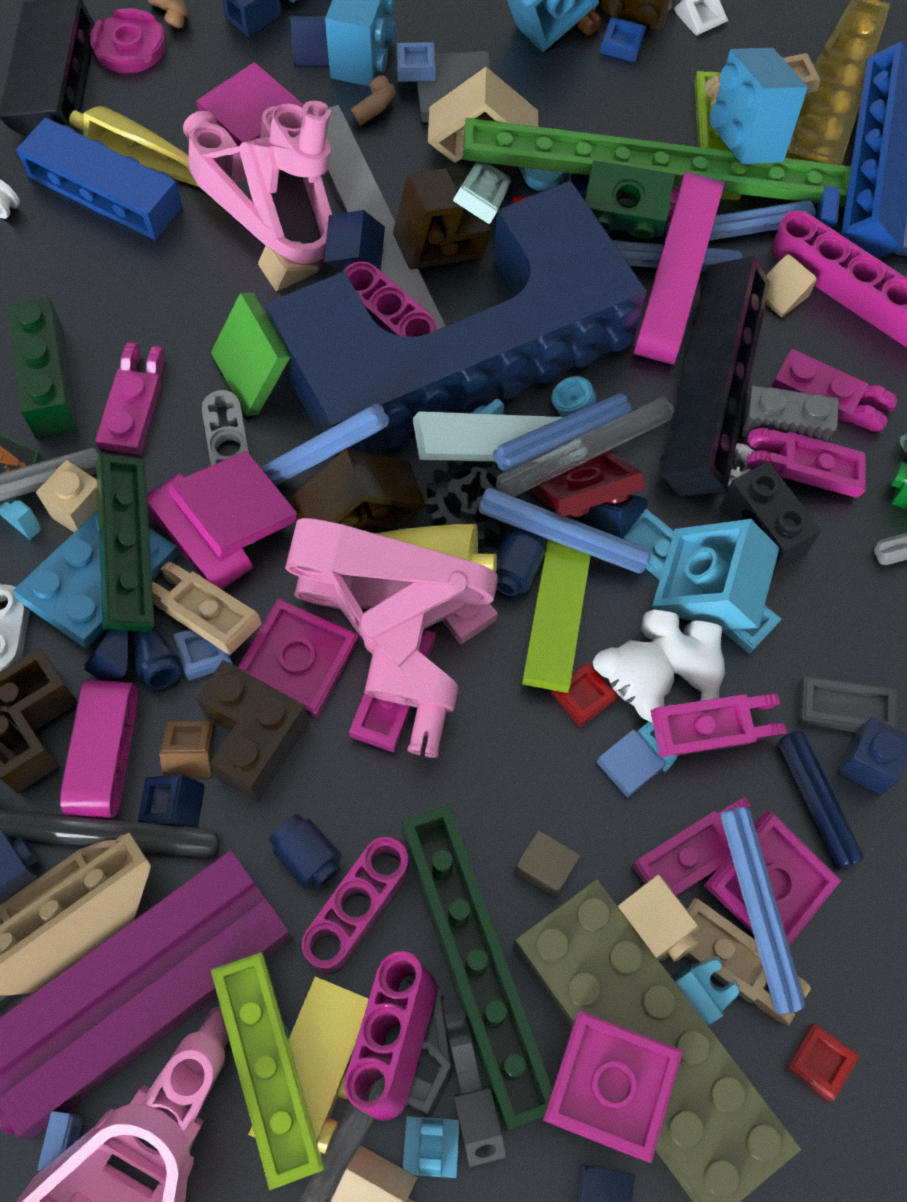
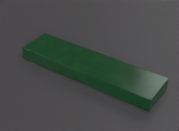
M100 454L96 460L103 629L150 632L154 627L145 459Z

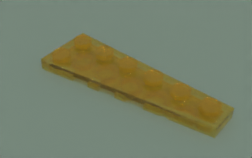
M851 0L836 25L833 34L830 35L824 45L822 53L813 64L820 78L819 89L816 92L805 95L785 158L842 165L861 103L867 58L876 53L890 3L878 0Z

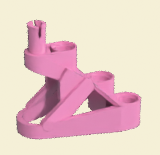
M315 100L306 102L303 107L290 103L272 106L262 114L260 138L243 142L239 146L236 145L229 133L217 124L201 123L194 126L189 134L188 168L198 186L265 246L271 247L290 263L310 264L325 257L329 215H332L321 175L328 171L331 145L326 138L328 122L331 116V110L328 109V106L321 101ZM281 170L297 177H303L321 238L313 243H296L284 237L271 195L277 192L278 175ZM247 180L252 201L235 183Z
M311 518L297 520L285 566L288 572L299 576L294 595L305 602L342 611L364 640L366 650L373 654L364 693L379 700L417 707L410 745L407 751L420 756L424 737L428 736L425 757L438 758L446 713L454 711L459 687L450 676L419 652L423 630L462 610L464 605H485L494 601L498 582L497 574L490 568L475 562L343 524Z
M221 1007L212 1008L199 1030L188 1034L181 1041L150 1088L143 1085L130 1104L115 1110H108L91 1130L36 1174L16 1202H185L188 1176L194 1162V1157L190 1155V1149L204 1120L197 1116L226 1058L224 1048L229 1041ZM139 1138L148 1141L158 1151L147 1147L139 1140ZM112 1154L159 1181L155 1191L108 1164L107 1162Z

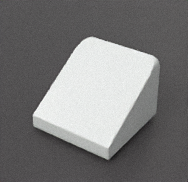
M682 0L674 7L679 18L696 36L728 21L720 0Z

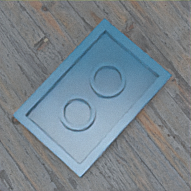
M98 511L13 590L17 601L86 649L105 630L103 629ZM149 528L153 582L161 574L160 569L168 561L173 562L178 557V550L176 545Z

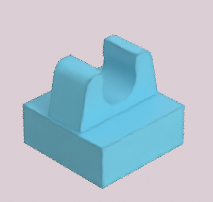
M717 956L696 964L692 961L677 971L675 976V983L708 1026L723 1017L724 1009L739 994V984L736 980L730 982L725 987H718L712 983L711 975L723 965V962Z
M406 1116L403 1169L417 1176L456 1178L459 1120Z

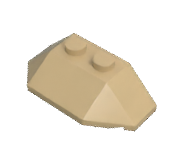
M130 833L120 835L116 840H105L80 848L0 904V995L34 994L134 921L151 865Z

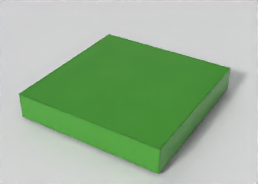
M240 293L211 354L233 394L238 397L245 416L259 415L291 356L254 293Z

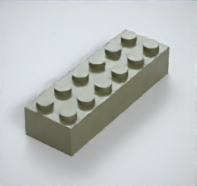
M597 879L515 940L512 947L513 952L570 1031L572 1030L576 1014L580 1010L683 1050L655 1150L692 1202H741L802 1150Z

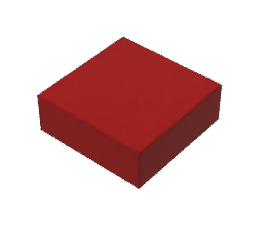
M589 661L572 672L568 693L551 690L552 695L579 727H582L613 704L618 697Z
M814 1023L808 1027L784 1069L824 1098L832 1101L837 1097L860 1055Z

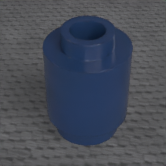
M514 527L511 533H507L503 537L496 553L497 569L495 573L498 576L496 590L509 596H516L518 593H526L530 590L545 555L543 548L545 539L518 527Z
M295 814L285 820L269 838V841L275 847L274 855L305 889L312 885H315L318 889L324 887L341 870L337 864L342 856L340 851L311 819L304 820L300 814Z

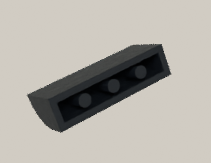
M34 0L23 2L0 107V119L8 128L22 136L28 137L44 118L60 125H68L76 130L75 127L69 124V118L73 111L79 112L91 49L90 32L95 25L82 0Z

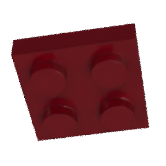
M609 450L528 476L532 492L558 515L569 518L582 516L589 512L590 507L605 502H623L631 497V493L645 489L642 472Z

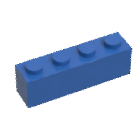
M44 118L16 149L27 177L155 241L183 208L176 181L164 172H156L142 165L131 156L121 155L109 149L98 140L93 141L76 133L68 125H60Z

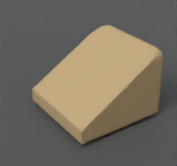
M265 246L258 261L259 267L275 291L282 290L317 273L319 270L315 263H290L285 257Z
M786 255L766 275L770 281L766 304L782 318L810 296L816 283V277L791 255Z

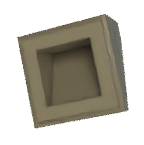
M538 830L518 861L514 874L552 897L557 898L581 855Z

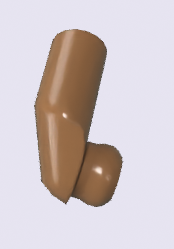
M148 0L150 5L167 11L164 16L166 23L178 29L184 26L185 18L189 17V9L185 0Z
M380 75L374 78L369 85L373 94L350 109L360 126L384 111L394 98L396 92L394 84H390L386 76Z

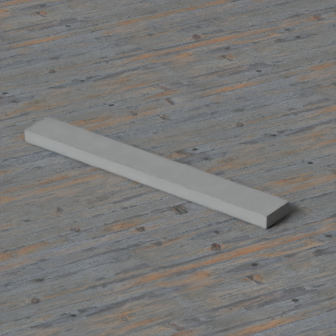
M339 105L329 107L331 116L328 122L326 138L331 145V152L326 174L344 213L365 210L385 226L381 272L435 319L437 330L445 327L418 268L410 270L393 235L395 220Z

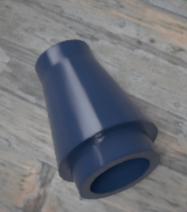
M155 626L150 632L128 631L138 681L144 683L151 690L163 689L175 683L181 676V658L156 630Z

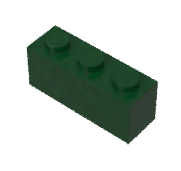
M50 297L8 304L7 311L20 408L34 437L39 439L79 431L63 326Z

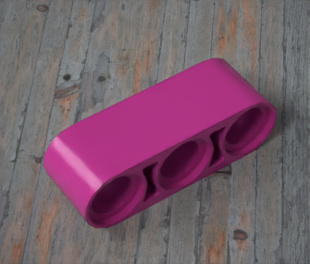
M355 262L344 270L373 321L385 331L398 336L416 337L437 330L436 322L432 315L371 263Z
M178 473L147 493L148 511L173 544L177 546V549L196 573L223 590L252 570L253 566L242 548L222 558L218 557L169 494L170 483L184 478L182 474Z
M89 679L84 681L80 691L61 789L60 804L64 815L115 818L117 816L122 798L137 712L138 691L135 683Z
M380 837L373 840L306 930L302 938V951L307 962L315 971L321 974H334L341 971L348 964L405 883L409 874V859L405 846L399 840L392 837ZM383 854H392L400 860L399 868L390 875L379 874L373 869L374 861ZM355 894H362L371 901L368 912L360 917H351L343 911L346 900ZM324 936H334L341 942L338 954L330 960H319L313 954L315 943Z
M397 951L388 955L381 962L377 970L345 1077L344 1089L348 1100L352 1105L378 1121H388L397 1117L403 1111L408 1101L437 994L435 977L413 954L406 951ZM410 974H416L413 985L409 989L399 992L402 980ZM401 1025L398 1038L393 1043L384 1045L386 1033L392 1027ZM385 1078V1088L382 1094L377 1099L369 1101L368 1097L371 1086L377 1080Z

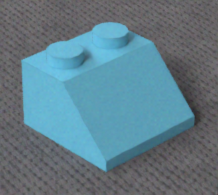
M751 519L675 529L652 607L655 610L675 613L679 618L691 622L698 620L722 626V630L759 628L779 547Z

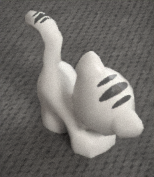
M651 610L643 615L641 630L647 638L653 640L652 642L629 640L618 648L610 647L600 651L592 662L594 669L601 676L609 679L612 689L624 701L634 705L641 718L652 722L650 711L665 706V696L670 693L674 683V674L680 675L691 686L702 692L700 701L719 698L720 686L725 675L724 658L721 651L722 626L697 620L685 626L682 633L679 629V616L668 611Z

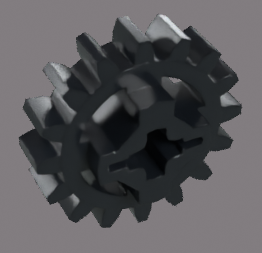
M447 460V472L436 469L434 471V483L427 484L428 499H426V513L432 514L431 526L477 524L478 548L483 547L484 537L489 536L495 543L499 542L501 536L500 529L511 532L513 525L481 514L479 512V503L487 488H492L520 499L521 488L514 487L515 474L507 473L502 475L503 470L498 468L497 463L492 467L487 465V461H479L478 463L463 461V464L457 465L454 460ZM478 492L476 502H473L472 508L468 509L471 499H474L475 493Z

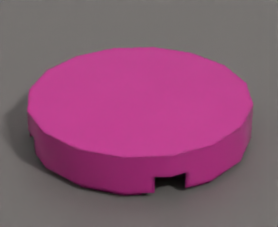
M135 8L118 9L111 12L112 17L105 21L103 17L99 19L90 32V45L98 63L110 71L122 74L137 73L151 68L161 60L166 50V36L161 23L159 24L155 20V16L149 12Z

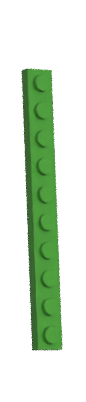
M466 118L464 126L462 160L589 176L593 160L673 173L675 174L673 186L679 187L686 171L724 181L722 192L800 202L810 200L817 204L824 187L827 186L839 188V206L845 207L851 166L785 158L784 162L741 164L731 151L473 118Z

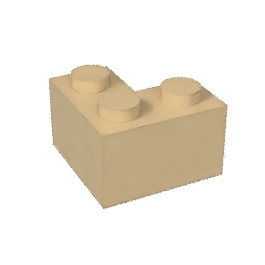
M485 67L429 107L428 143L456 163L463 156V136L466 118L538 127V110L489 68Z

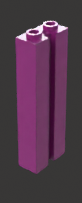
M232 850L0 1018V1127L7 1135L11 1136L15 1133L17 1138H34L48 1127L51 1111L68 1112L218 998L211 969L260 952L264 954L265 960H268L294 940L289 930Z

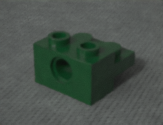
M593 160L585 202L606 232L613 230L629 232L631 236L640 239H651L654 236L662 237L667 222L675 174ZM622 198H629L636 203V205H625L619 203L618 200Z

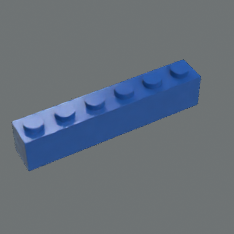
M903 41L867 58L841 232L842 236L876 258L903 249L907 220V47Z

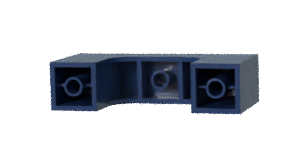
M570 180L498 209L493 264L514 297L441 329L416 337L398 336L385 331L373 321L345 272L265 303L268 319L291 356L284 371L318 434L325 432L373 404L381 405L384 413L389 417L388 426L347 448L376 454L387 448L395 449L401 447L410 438L415 437L413 417L418 412L471 414L479 406H486L497 398L499 400L502 398L511 399L521 393L523 389L539 382L548 383L564 371L576 366L585 367L601 355L610 351L618 352L627 348L635 339L647 291Z

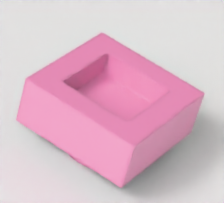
M491 604L464 605L462 610L443 619L442 622L460 645H462L496 622L498 613Z

